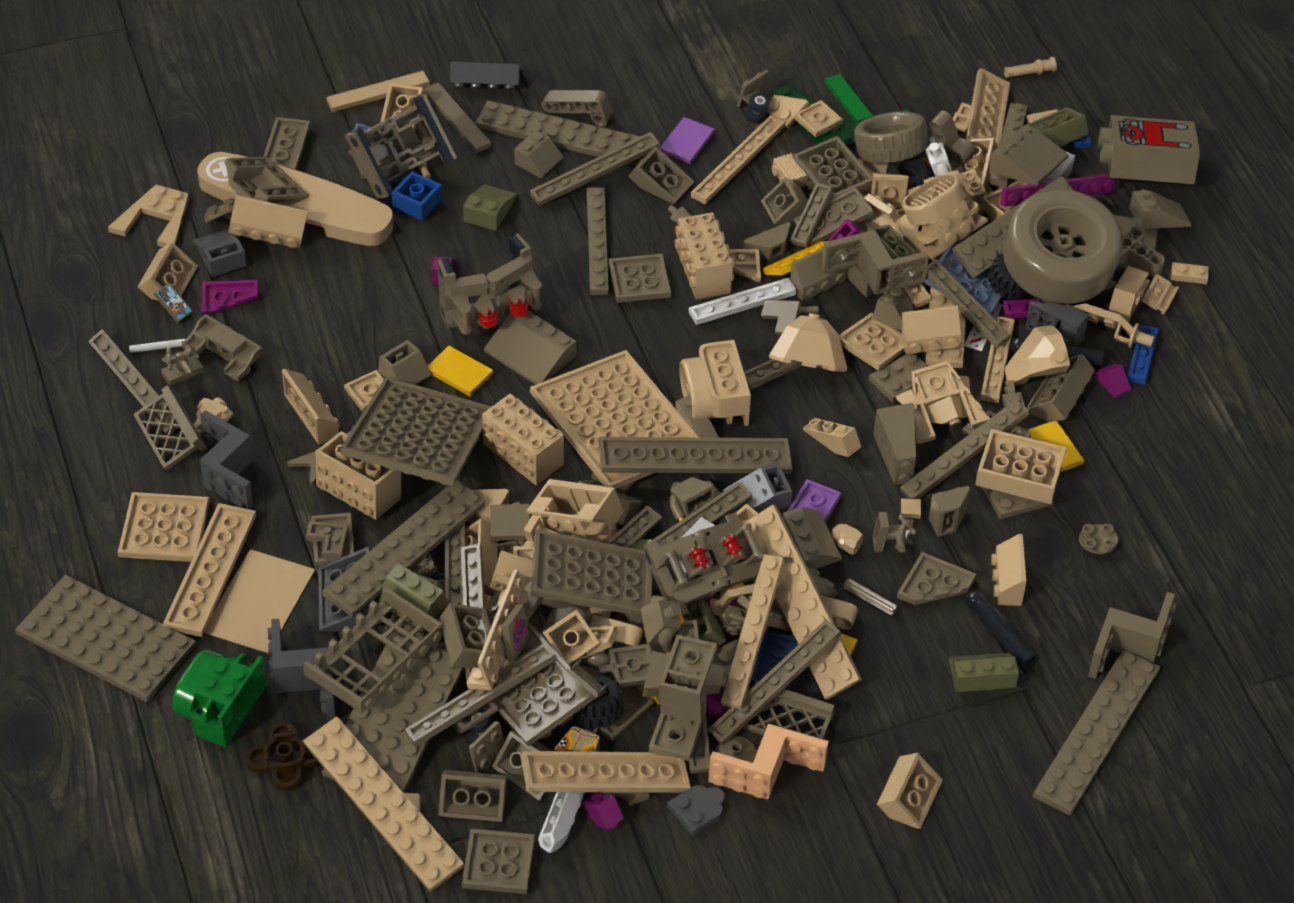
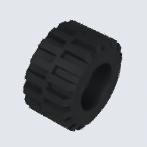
M913 157L899 162L888 163L886 174L909 176L908 190L923 185L924 180L930 178L931 171L925 161H922L921 158Z
M998 254L988 274L990 287L994 288V292L1001 294L1000 296L1003 298L1004 296L1007 299L1014 298L1015 300L1020 297L1024 298L1029 293L1014 281L1005 266L1003 254Z
M591 676L603 687L609 683L606 688L607 693L596 697L573 714L575 721L588 728L608 727L607 725H613L615 721H619L624 713L622 687L618 681L613 680L611 677Z

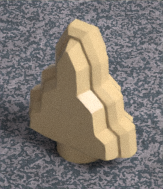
M204 398L197 405V420L194 425L199 434L203 435L200 414L205 410L224 421H229L234 414L222 399L215 398L210 400Z

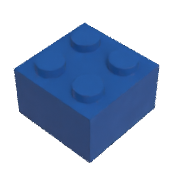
M411 172L392 192L393 208L421 221L442 201V185L415 172Z

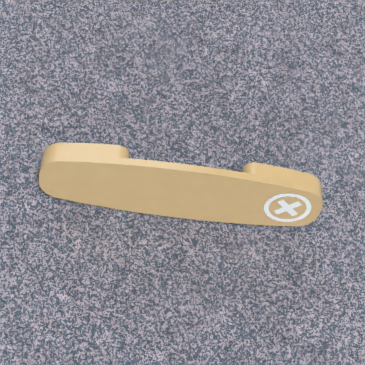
M214 152L205 157L197 169L199 186L202 191L223 201L229 198L235 199L238 194L230 187L225 161L226 158H242L245 156L226 152ZM277 165L309 195L308 198L275 204L308 211L305 223L323 227L326 236L351 243L376 246L386 241L392 233L393 215L389 206L333 182Z

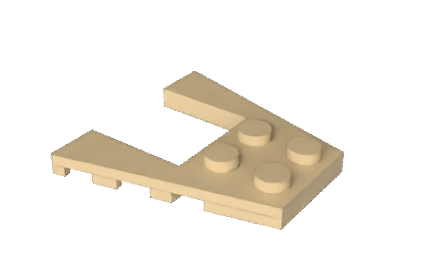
M155 185L108 226L109 232L126 236L139 215L143 213L170 221L157 240L158 246L164 247L171 242L175 244L176 240H178L179 229L183 222L182 218L186 211L189 195L186 192Z
M948 361L911 371L917 444L936 439L925 406L946 397L960 396L972 428L980 426L990 419L982 410L978 401L973 398L970 390L962 383L961 378Z

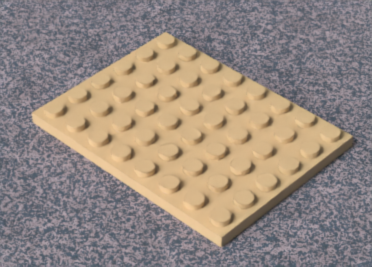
M627 350L530 387L532 396L605 487L616 489L653 473L601 472L598 447L599 437L699 438Z

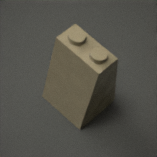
M908 403L876 409L873 435L893 484H905L913 478L916 460L914 404Z

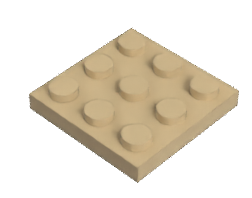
M870 313L842 332L839 338L843 348L876 370H880L904 353L905 350L902 342V333L893 327L872 320L874 314Z

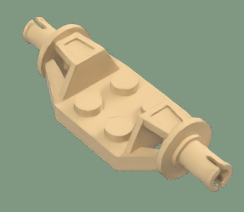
M1086 303L1073 306L1089 314L1088 320L1098 323V321L1105 323V326L1112 329L1117 327L1114 339L1128 344L1129 348H1132L1135 342L1149 347L1153 344L1155 336L1139 332V323H1136L1133 328L1119 314ZM1122 330L1130 336L1129 339L1120 336Z

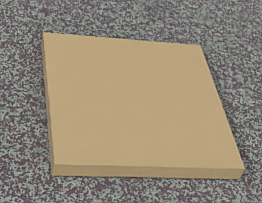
M132 492L118 549V557L192 562L203 537L210 497Z

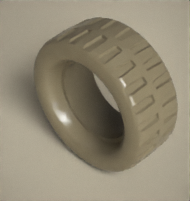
M913 112L879 114L860 122L854 131L858 156L862 160L871 163H893L907 160L924 152L929 144L926 121L922 115Z

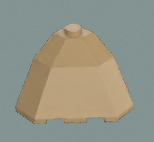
M809 313V316L801 315L787 325L769 355V358L785 363H802V366L813 368L817 366L830 371L847 372V365L838 333L827 320L820 318V315L815 313Z
M1053 325L1035 327L1004 368L1006 380H1013L1015 386L1026 384L1029 377L1067 372L1070 363L1062 334Z
M959 376L965 387L970 390L968 376ZM913 389L897 395L896 399L901 404H914ZM949 396L925 406L929 420L933 423L955 426L961 423V419L967 417L960 396Z

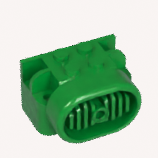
M202 650L193 659L175 688L172 699L173 711L177 715L192 720L193 732L196 736L226 748L266 688L263 657L258 656L254 664L248 662L247 655L242 653L238 657L227 658L210 650Z

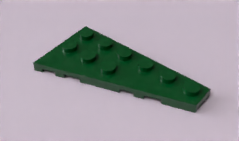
M788 85L772 91V96L778 95L804 99L810 103L809 106L816 103ZM841 117L843 124L818 137L812 135L796 121L816 145L838 136L848 149L856 146L854 134L856 125Z

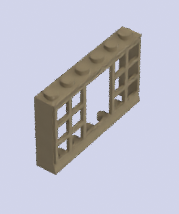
M386 587L382 589L383 601L379 604L372 601L369 605V614L367 616L359 613L356 617V626L353 629L345 626L342 631L343 638L339 642L335 639L329 642V652L325 655L318 652L315 655L314 666L307 661L303 663L305 677L315 681L358 710L360 714L366 709H370L380 696L386 694L394 682L396 683L400 680L402 674L407 669H411L415 662L421 656H425L429 648L434 643H438L442 638V623ZM392 609L403 614L396 623L384 617ZM407 618L418 624L410 633L399 627ZM380 620L390 626L383 635L372 629ZM424 628L430 633L421 641L415 635ZM395 630L405 636L398 645L386 639ZM367 632L404 656L382 679L345 655ZM411 640L417 645L408 653L402 647ZM340 658L351 664L343 673L332 667ZM355 668L366 674L358 683L347 677ZM328 670L338 678L334 680L333 678L325 674V672ZM371 678L377 684L370 691H367L362 686ZM343 680L353 688L349 690L348 688L340 684V682ZM359 691L365 696L361 698L360 696L355 694V692Z

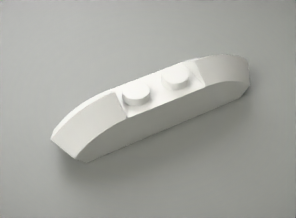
M585 792L556 793L538 838L540 847L551 853L558 850L566 842Z

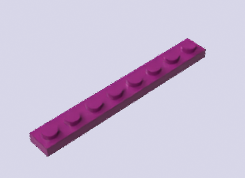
M1109 174L1065 179L1074 191L1087 195L1114 192L1115 178H1110ZM1053 181L1042 182L1039 185L1026 184L1004 187L1001 192L1000 205L1003 207L1018 205Z

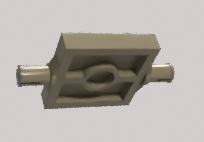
M649 644L609 649L610 664L598 666L599 674L612 673L614 679L618 681L621 687L644 685L652 654Z

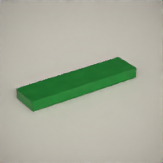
M840 74L825 78L826 86L857 125L863 120L873 117Z

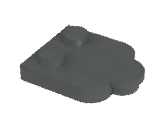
M696 785L668 801L667 808L693 836L721 818V804L724 801V793L716 787L707 789L702 785Z

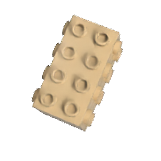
M713 213L678 218V226H675L677 236L675 247L695 299L730 294L731 281L734 280L732 268L735 267L733 257H730L728 244L725 245L724 233L720 232L719 220L715 219Z
M509 394L482 413L483 444L536 486L564 465L563 433L550 425L546 419L537 415L533 409H529L520 399Z
M341 431L315 451L316 484L320 489L329 492L336 498L341 499L376 520L401 500V471L387 469L377 464H369L363 460L348 458L346 455L340 454L341 446L348 437L347 434Z

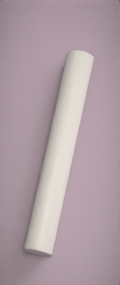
M185 339L130 345L129 349L130 353L166 349L168 347H181V342L185 341Z

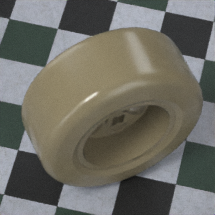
M1046 190L1028 197L1013 213L1004 239L1003 257L1011 277L1029 294L1052 303H1079L1097 296L1111 282L1122 254L1123 236L1120 225L1114 215L1095 198L1074 190ZM1052 235L1054 238L1052 240H1046L1042 237ZM1074 252L1083 254L1084 256L1074 258L1072 254Z

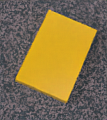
M448 346L428 365L432 376L470 397L493 375L491 368L451 346Z
M1056 420L1028 429L1031 439L1066 447L1060 472L1084 463V459Z

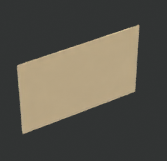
M250 549L215 608L204 633L269 653L268 628L271 627V619H280L282 630L315 569Z

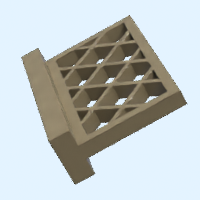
M167 385L161 389L163 394L133 414L165 470L174 466L196 449L202 451L207 447L177 394ZM165 400L164 410H157L158 405ZM150 413L148 421H142L141 416ZM155 414H162L160 422H153ZM167 415H173L172 423H165ZM151 426H158L156 435L149 433ZM163 427H170L167 436L161 435ZM175 428L181 429L179 437L173 436ZM159 439L166 440L163 448L157 447ZM171 440L177 441L175 449H168ZM183 441L189 442L190 446L188 448L180 450ZM174 453L172 459L166 462V454Z
M783 689L756 714L760 723L756 725L746 724L742 729L764 736L766 731L765 725L776 721L778 727L788 730L795 728L798 733H801L798 726L808 722L812 730L804 734L809 736L815 734L816 738L823 740L829 723L834 716V705ZM778 705L784 706L786 712L776 716L773 707ZM769 709L773 717L763 721L759 713ZM798 711L804 713L806 718L797 722L792 716L793 713ZM789 716L793 724L782 727L779 719ZM820 718L825 720L823 726L815 728L811 720Z

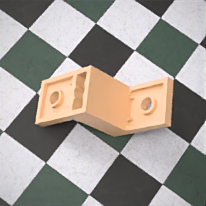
M768 724L753 763L713 751L710 757L709 782L717 786L731 788L737 792L752 794L757 798L769 799L783 760L791 764H799L812 770L823 772L826 766L829 741Z

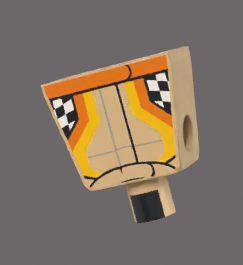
M585 726L584 729L572 727L556 745L554 751L598 752L600 737L596 735L597 728Z

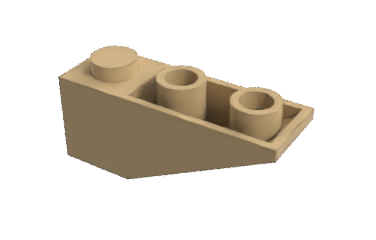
M815 418L803 428L805 432L835 454L849 457L861 448L854 427Z

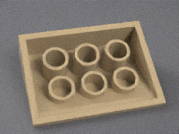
M991 429L978 468L975 485L1051 504L1066 447Z

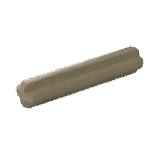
M850 578L845 582L844 589L890 615L896 612L897 605Z

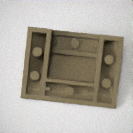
M267 156L226 158L225 163L230 187L239 196L270 203L308 198L309 194Z

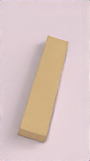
M420 71L326 98L332 112L386 98L390 83L427 87L429 86V80L424 71Z
M997 316L996 321L1008 332L1010 338L997 348L991 343L980 400L999 404L1005 373L1004 368L1007 363L1015 319Z

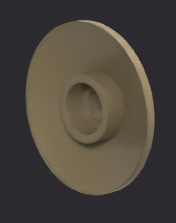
M733 736L724 745L718 743L715 749L717 753L751 763L754 762L757 754L753 743L741 736Z

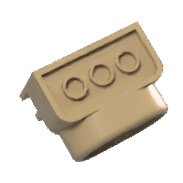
M944 174L932 178L905 197L902 203L905 214L901 217L899 225L906 242L917 253L926 251L929 258L933 259L988 222V219L978 215L979 205L964 190L959 177L954 174Z
M734 340L703 344L699 348V357L681 360L679 367L683 397L689 396L691 399L692 417L694 419L725 418L727 424H732L733 416L742 415L744 425H749L751 394Z
M553 479L547 481L526 510L528 514L538 515L544 528L563 535L606 543L618 532L616 524L624 513L615 488Z

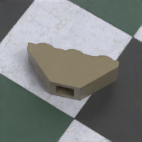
M790 222L743 240V249H759V258L771 260L783 255L790 237Z

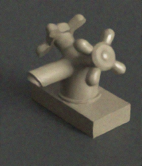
M186 341L181 342L186 347L183 352H177L175 355H172L171 347H168L165 358H162V362H166L168 367L161 369V373L170 386L204 372L203 366L198 360L199 355L194 347L188 345Z
M879 512L872 535L875 552H883L886 540H896L895 549L901 553L905 552V545L913 544L908 539L910 533L916 534V530L913 528L914 520L905 519L901 514L898 518L902 521V524L893 525L888 522L887 512Z

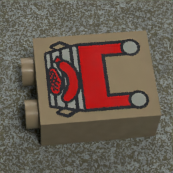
M1111 115L1109 128L1100 127L1098 148H1101L1100 164H1108L1110 178L1195 184L1200 155L1195 122Z

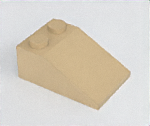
M390 83L381 122L414 106L411 98L419 94L427 96L423 87Z

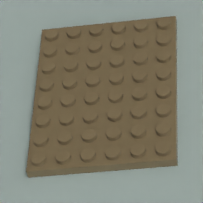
M385 377L341 446L340 454L346 455L348 458L363 460L369 464L381 465L387 469L402 471L405 474L416 475L426 480H434L443 485L453 486L483 432L482 413L492 406Z

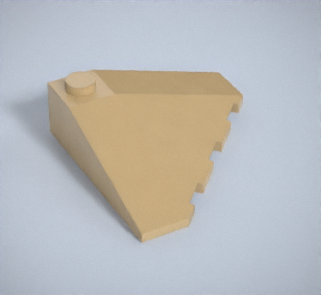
M995 138L967 139V141L974 145L975 151L964 163L949 159L952 170H958L960 174L975 169L978 178L981 179L985 188L991 176V173H989L990 154L998 148Z

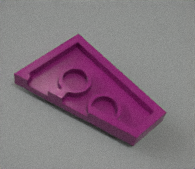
M258 280L202 282V316L258 299Z

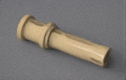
M1054 57L1042 61L1038 59L1034 63L1004 68V74L1006 78L1031 73L1042 74L1046 71L1056 72L1057 64Z

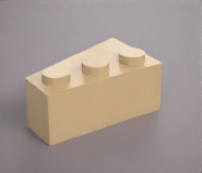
M1128 266L1114 288L1108 311L1121 315L1129 323L1136 306L1139 304L1140 298L1143 297L1145 290L1149 286L1150 280L1147 279L1149 273Z

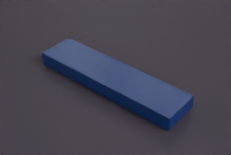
M1145 325L1140 326L1139 332L1155 336L1151 347L1136 342L1127 376L1129 382L1145 385L1158 335V328Z

